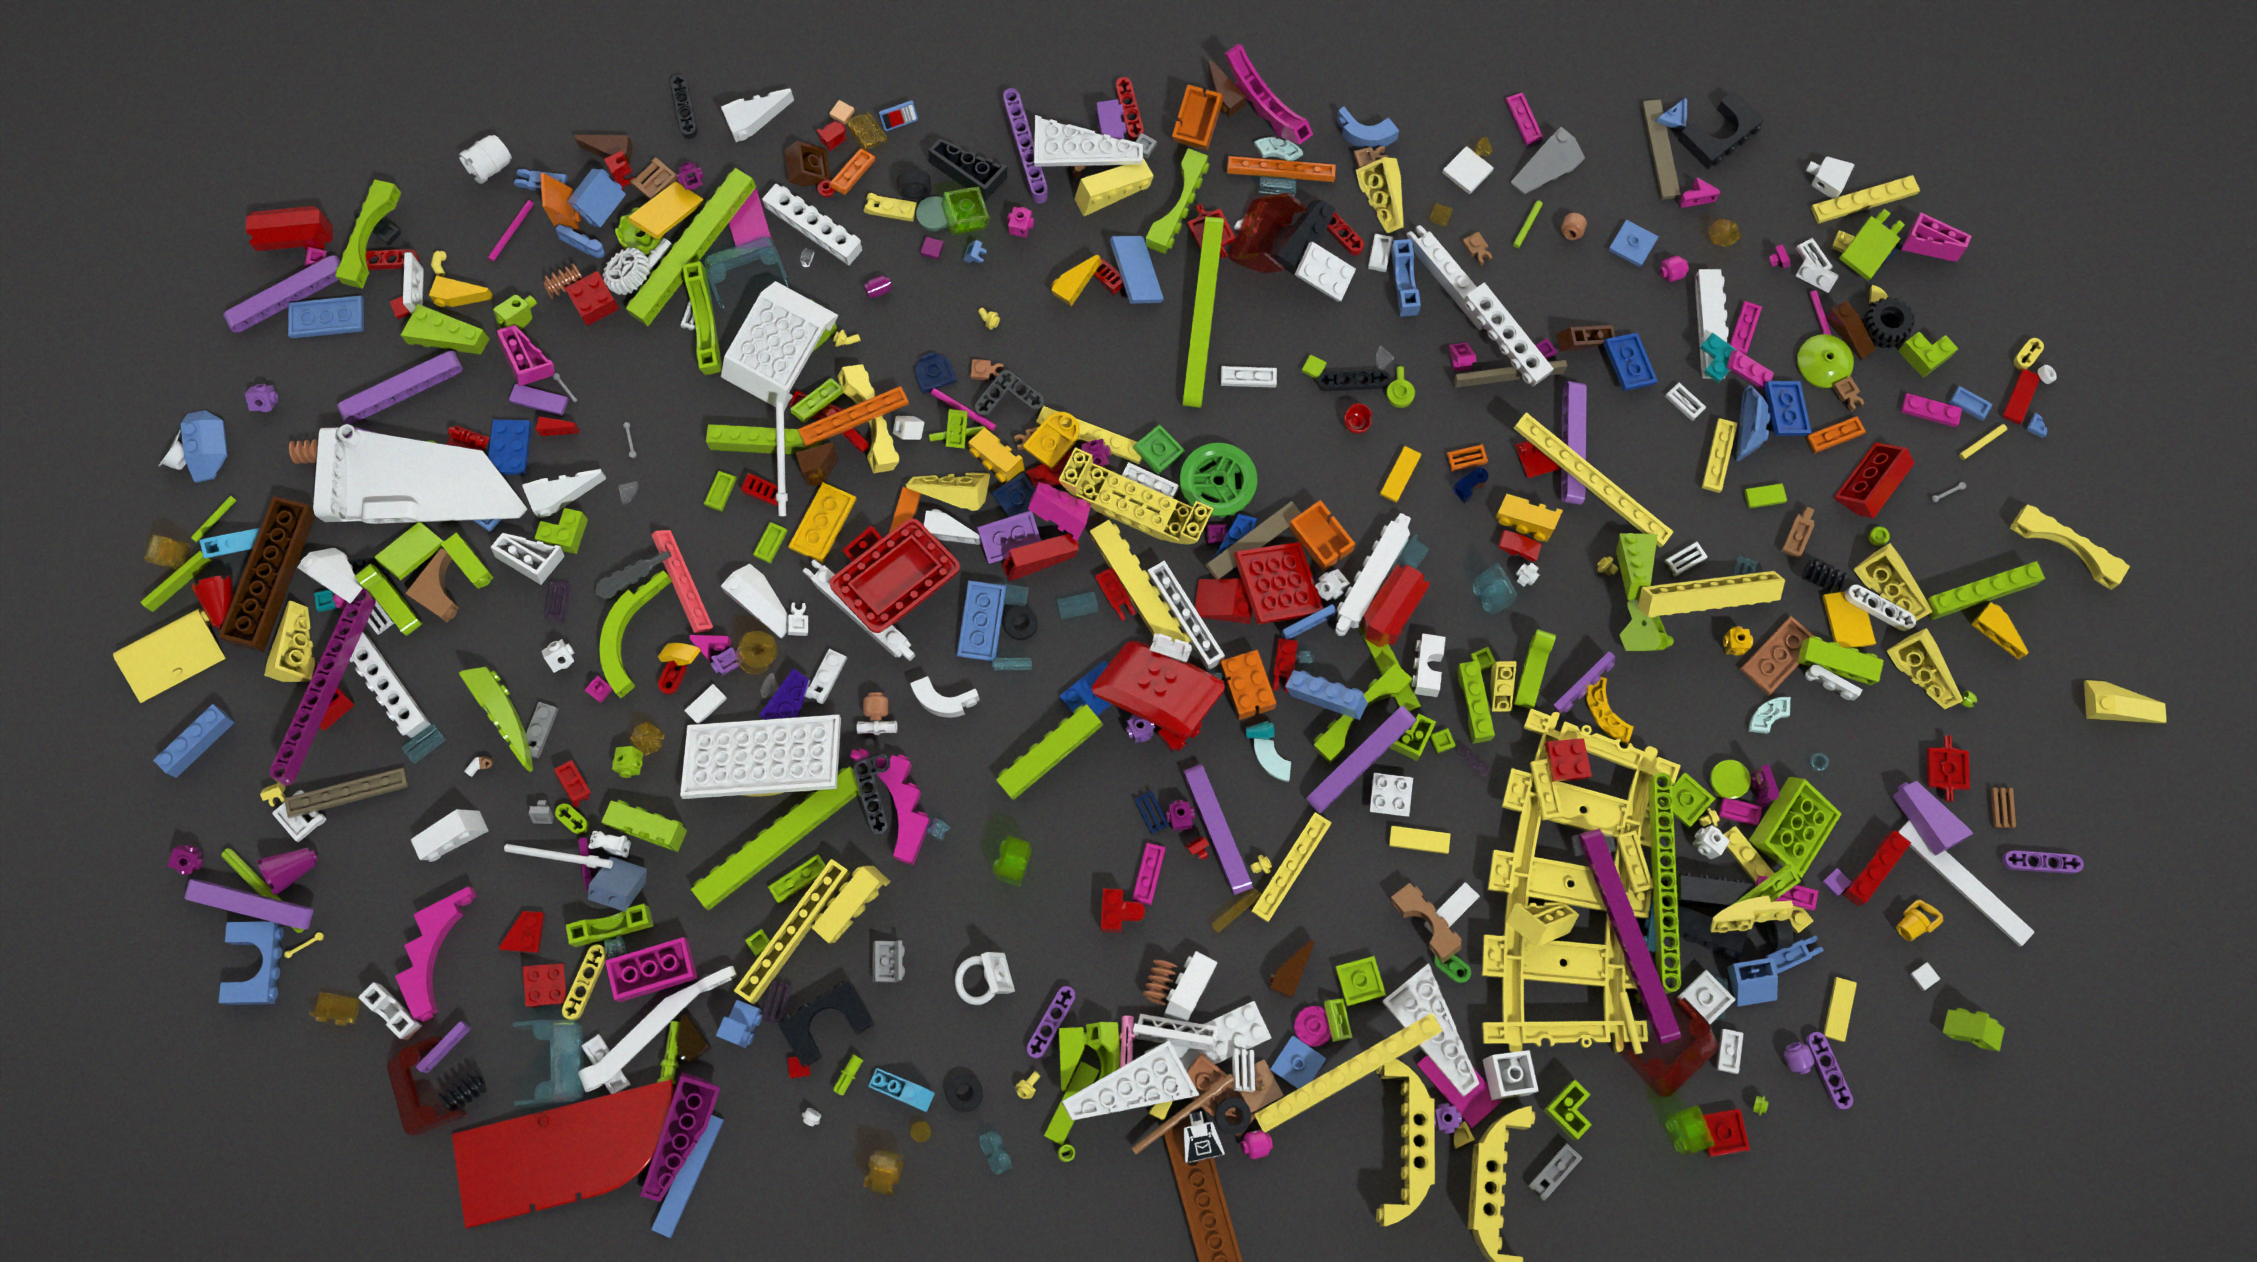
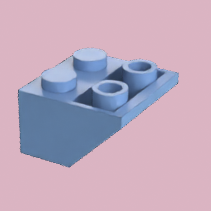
M1773 957L1735 963L1727 967L1734 998L1736 999V1007L1777 1000L1778 976Z

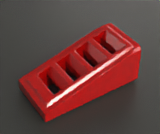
M1101 259L1102 263L1099 267L1103 265L1104 268L1099 272L1096 271L1093 276L1114 296L1125 287L1121 274L1104 259ZM1106 270L1109 271L1107 274H1105L1104 276H1102V274H1103Z
M541 416L536 426V431L540 436L578 434L580 432V429L574 422Z
M748 473L741 488L743 494L778 507L776 494L774 499H771L774 490L778 493V486ZM759 485H761L762 487H761L759 493L756 492L757 489H758V487H759ZM769 488L767 495L764 496L766 489Z

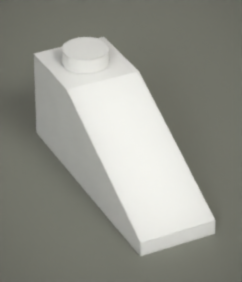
M936 509L926 511L924 527L937 540L981 544L980 535L946 513Z

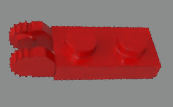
M1112 568L1095 576L1098 585L1121 621L1125 620V615L1119 607L1123 604L1126 605L1128 612L1132 616L1136 614L1130 603L1129 596Z
M1279 638L1273 675L1275 677L1273 691H1277L1279 688V678L1286 679V686L1294 670L1298 641Z

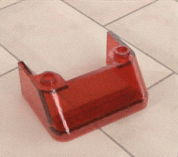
M1290 192L1254 199L1248 207L1231 250L1230 259L1236 264L1263 274L1284 271L1285 267L1269 255L1279 228L1288 226L1292 222L1294 213L1306 212L1308 208Z
M1685 997L1677 1000L1674 1004L1690 1020L1688 1025L1689 1032L1696 1040L1669 1066L1658 1058L1651 1059L1644 1065L1631 1050L1625 1051L1620 1055L1660 1097H1668L1675 1093L1718 1050V1041L1709 1022Z
M434 1036L407 1046L392 1057L387 1064L403 1129L409 1135H419L467 1117V1112L457 1110L437 1117L436 1111L432 1106H421L411 1067L419 1062L420 1053L434 1048L443 1039L441 1037Z

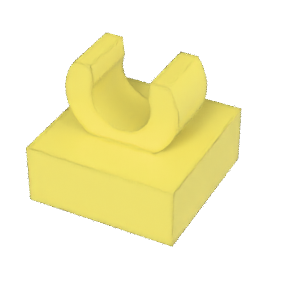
M1839 230L1831 249L1843 253L1855 236Z
M280 783L264 788L260 796L263 801L269 799V804L273 807L276 804L274 801L275 797L280 798L282 803L284 802L286 797L283 792L286 787Z

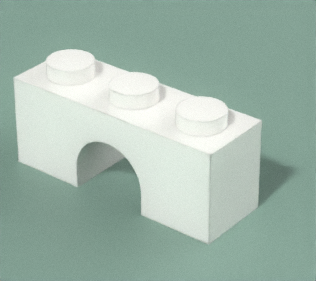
M1422 634L1421 639L1417 640L1415 651L1419 653L1418 658L1415 657L1413 666V669H1417L1416 675L1412 677L1411 684L1412 687H1415L1414 694L1438 696L1442 672L1431 670L1427 663L1431 661L1441 662L1444 655L1445 637Z
M373 982L359 996L372 1011L386 1020V1025L400 1039L408 1041L423 1026L418 1020L413 1019L412 1014L380 984Z

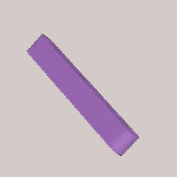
M1009 88L1003 94L1005 110L1032 199L1035 203L1042 204L1048 199L1046 181L1042 168L1035 167L1034 165L1035 145L1020 95L1016 89Z
M329 256L227 310L223 316L231 332H242L289 307L290 302H298L338 281L336 269L341 263L337 256Z
M448 351L340 402L337 408L344 423L353 424L459 374L463 367L456 352Z
M1566 381L1562 391V442L1586 460V384ZM1561 468V501L1563 503L1582 505L1585 500L1586 487Z
M1401 706L1332 772L1306 800L1319 814L1323 812L1396 742L1417 719L1404 706Z
M1199 764L1183 770L1184 777L1233 895L1252 889L1251 880L1203 765Z
M189 879L184 899L299 929H309L314 909L197 879Z

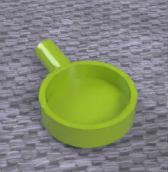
M1397 367V380L1388 386L1386 393L1388 402L1397 408L1409 406L1415 396L1413 385L1404 380V367Z

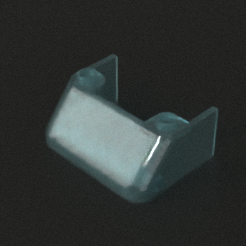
M764 236L711 254L705 259L707 275L721 309H724V305L716 284L726 278V270L761 259L767 265L778 263L786 286H790L772 238Z
M534 1020L513 1023V1027L520 1030L533 1029L535 1037L539 1040H550L551 1081L541 1082L535 1088V1099L514 1101V1106L527 1108L580 1101L584 1095V1087L578 1075V1072L584 1069L583 1030L581 1024L574 1020Z

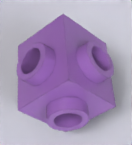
M258 384L250 387L245 393L249 411L260 410L261 412H268L278 402V394L274 392L273 385Z
M1132 715L1129 718L1130 720L1127 721L1128 727L1125 728L1129 738H1133L1135 743L1145 742L1153 736V728H1155L1153 723L1136 715ZM1141 724L1144 725L1143 728H1138V727H1137V726H1139V725H1141Z
M1450 1103L1437 1105L1438 1109L1434 1110V1127L1436 1131H1442L1443 1134L1454 1133V1128L1460 1127L1459 1123H1462L1460 1110H1456V1106L1450 1107ZM1445 1114L1450 1115V1122L1444 1120Z

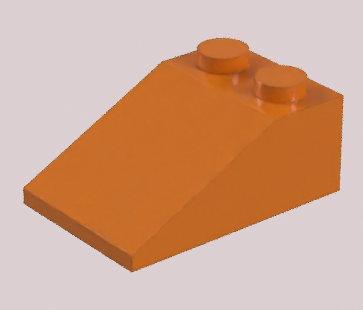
M540 173L542 205L554 227L556 228L560 224L564 227L568 226L573 230L579 229L581 215L567 203L574 193L572 188L545 173Z

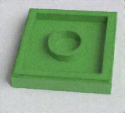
M1160 424L1133 446V449L1158 475L1185 452Z

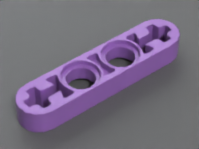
M2014 850L2002 856V864L2010 870L2075 874L2081 871L2084 865L2083 860L2079 856L2071 854ZM2029 856L2036 858V867L2029 865ZM2009 858L2022 859V862L2012 863V861H2009ZM2049 858H2054L2057 861L2056 868H2051L2048 865ZM2071 861L2074 864H2076V867L2074 868L2071 865L2063 866V863H2068Z
M1064 986L1059 989L1029 1041L1027 1052L1032 1058L1038 1059L1045 1054L1074 1003L1076 996L1071 987ZM1070 991L1072 998L1066 999L1064 1005L1067 1006L1066 1009L1059 1004H1055L1057 1000L1060 1003L1063 1000L1062 992ZM1052 1009H1061L1062 1016L1059 1019H1053L1051 1017ZM1043 1026H1050L1052 1028L1050 1036L1044 1037L1041 1035L1040 1031ZM1039 1036V1038L1047 1041V1043L1044 1045L1042 1042L1039 1047L1042 1051L1040 1053L1036 1052L1034 1055L1032 1054L1031 1046L1037 1045L1039 1040L1035 1038Z
M1820 1032L1809 1034L1806 1038V1045L1813 1055L1815 1066L1832 1104L1840 1110L1850 1108L1853 1104L1852 1094L1826 1037ZM1814 1037L1816 1039L1819 1038L1821 1041L1820 1043H1818V1046L1817 1044H1812ZM1819 1048L1820 1050L1825 1049V1052H1820L1816 1054V1051H1819ZM1822 1055L1830 1059L1828 1067L1821 1065L1820 1057ZM1830 1075L1837 1076L1839 1080L1837 1086L1830 1085ZM1841 1087L1843 1089V1091H1839L1836 1093L1833 1092V1090L1840 1089ZM1841 1097H1846L1847 1099L1844 1104L1838 1102Z

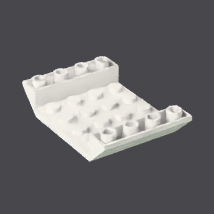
M775 281L760 293L724 356L721 378L776 407V403H784L785 411L793 397L789 393L824 330L830 332L838 315Z

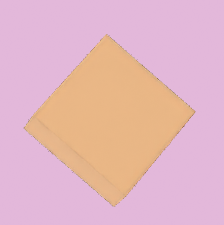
M839 100L829 114L833 119L846 124L855 110Z

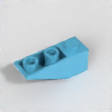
M260 528L199 540L204 558H213L253 549Z
M876 1068L868 1085L869 1088L927 1112L935 1094L924 1087Z

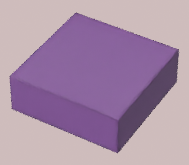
M1838 868L1822 881L1836 897L1852 883Z

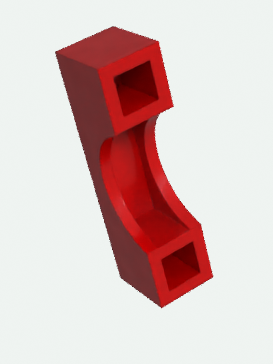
M1896 830L1887 834L1876 848V852L1870 862L1851 881L1852 883L1845 889L1842 895L1858 907L1867 903L1912 842Z

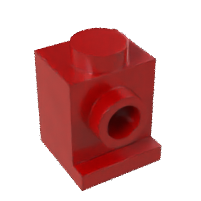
M834 121L831 124H827L822 131L820 128L817 129L819 140L829 151L847 139L845 134L846 128L841 122Z

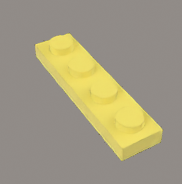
M1721 418L1717 421L1702 483L1703 489L1718 493L1722 491L1737 428V423Z

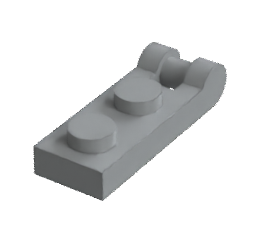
M538 702L526 732L531 756L534 758H539L559 710L557 707ZM532 741L536 742L534 747L530 746Z
M1566 1143L1529 1183L1528 1187L1532 1191L1535 1190L1539 1193V1197L1543 1201L1546 1200L1581 1161L1582 1157ZM1543 1179L1549 1184L1547 1188L1540 1184Z

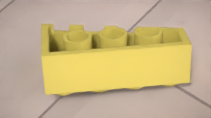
M1144 159L1143 164L1116 167L1082 178L1074 200L1083 216H1086L1140 190L1147 189L1154 176Z
M875 866L858 867L852 873L853 878L849 883L846 882L839 889L840 894L836 898L833 897L826 906L828 908L825 912H821L814 919L815 924L811 928L828 943H835L853 923L852 917L856 918L861 915L866 907L864 904L866 902L869 903L879 895L878 889L882 885L887 886L891 882Z

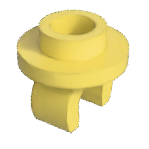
M1611 556L1603 557L1597 564L1599 566L1597 571L1600 573L1604 571L1608 576L1611 574L1615 575L1619 568L1612 563L1613 558Z
M1710 808L1706 809V815L1698 818L1702 826L1712 823L1716 827L1718 826L1717 822L1720 821L1716 811H1711Z
M1259 855V862L1251 865L1253 873H1259L1263 870L1266 874L1270 873V868L1272 867L1270 860L1267 856Z

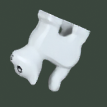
M593 831L588 847L590 849H603L607 854L627 858L631 842L627 840L626 836L618 837L605 835L601 831Z

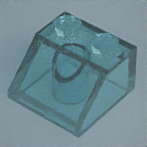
M1498 562L1477 576L1473 581L1472 588L1474 593L1480 596L1483 601V608L1491 616L1512 606L1518 595Z

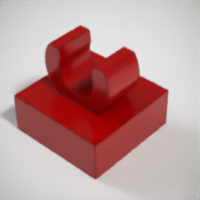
M1200 836L1187 844L1185 848L1191 855L1196 853L1199 859L1203 860L1208 856L1204 848L1209 843L1206 838Z

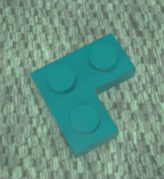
M1712 332L1700 349L1714 358L1704 373L1717 383H1720L1730 371L1727 369L1731 351L1736 349Z

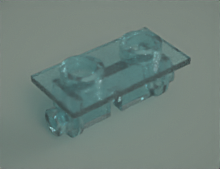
M996 1130L987 1132L979 1137V1144L984 1154L992 1153L993 1155L987 1159L992 1172L999 1175L1012 1168L1010 1156L1005 1152L1002 1146V1139L996 1133Z

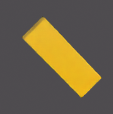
M1405 446L1380 495L1397 503L1422 454Z

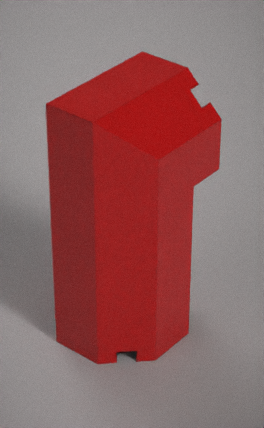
M314 206L250 212V215L246 216L247 235L251 234L252 236L249 242L255 251L303 247L305 250L308 247L323 250L325 244L333 240V226L322 212Z
M1401 564L1396 565L1364 614L1362 628L1365 640L1377 647L1396 643L1404 626L1429 589L1430 582L1427 580L1425 583L1423 580L1425 576L1409 565H1404L1403 568H1400Z

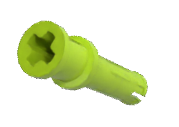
M670 1022L664 1060L660 1063L662 1069L657 1083L672 1079L673 1085H676L674 1079L676 1068L679 1067L677 1062V1052L679 1051L677 1039L680 1022Z

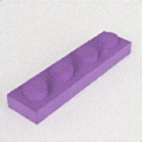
M1609 651L1554 704V710L1560 714L1563 711L1565 713L1569 711L1573 706L1572 702L1576 698L1581 699L1587 693L1586 689L1591 684L1594 686L1601 679L1600 675L1604 671L1609 672L1614 667L1615 656Z

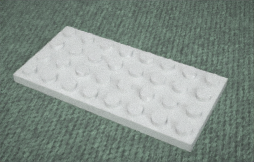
M840 715L688 725L680 796L682 799L837 789L841 717Z

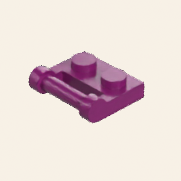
M1769 764L1751 774V785L1758 794L1757 805L1764 808L1769 805L1770 801H1774L1779 797V791Z

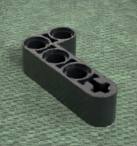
M880 752L857 758L851 764V771L867 826L875 834L884 833L888 827L874 775L888 770L890 760ZM883 757L884 765L876 767V760ZM864 763L866 765L865 771L857 773V766ZM870 782L871 789L867 792L862 791V785ZM876 801V808L868 810V803ZM875 815L877 820L881 822L879 824V828L873 826L876 824L875 818L873 817Z

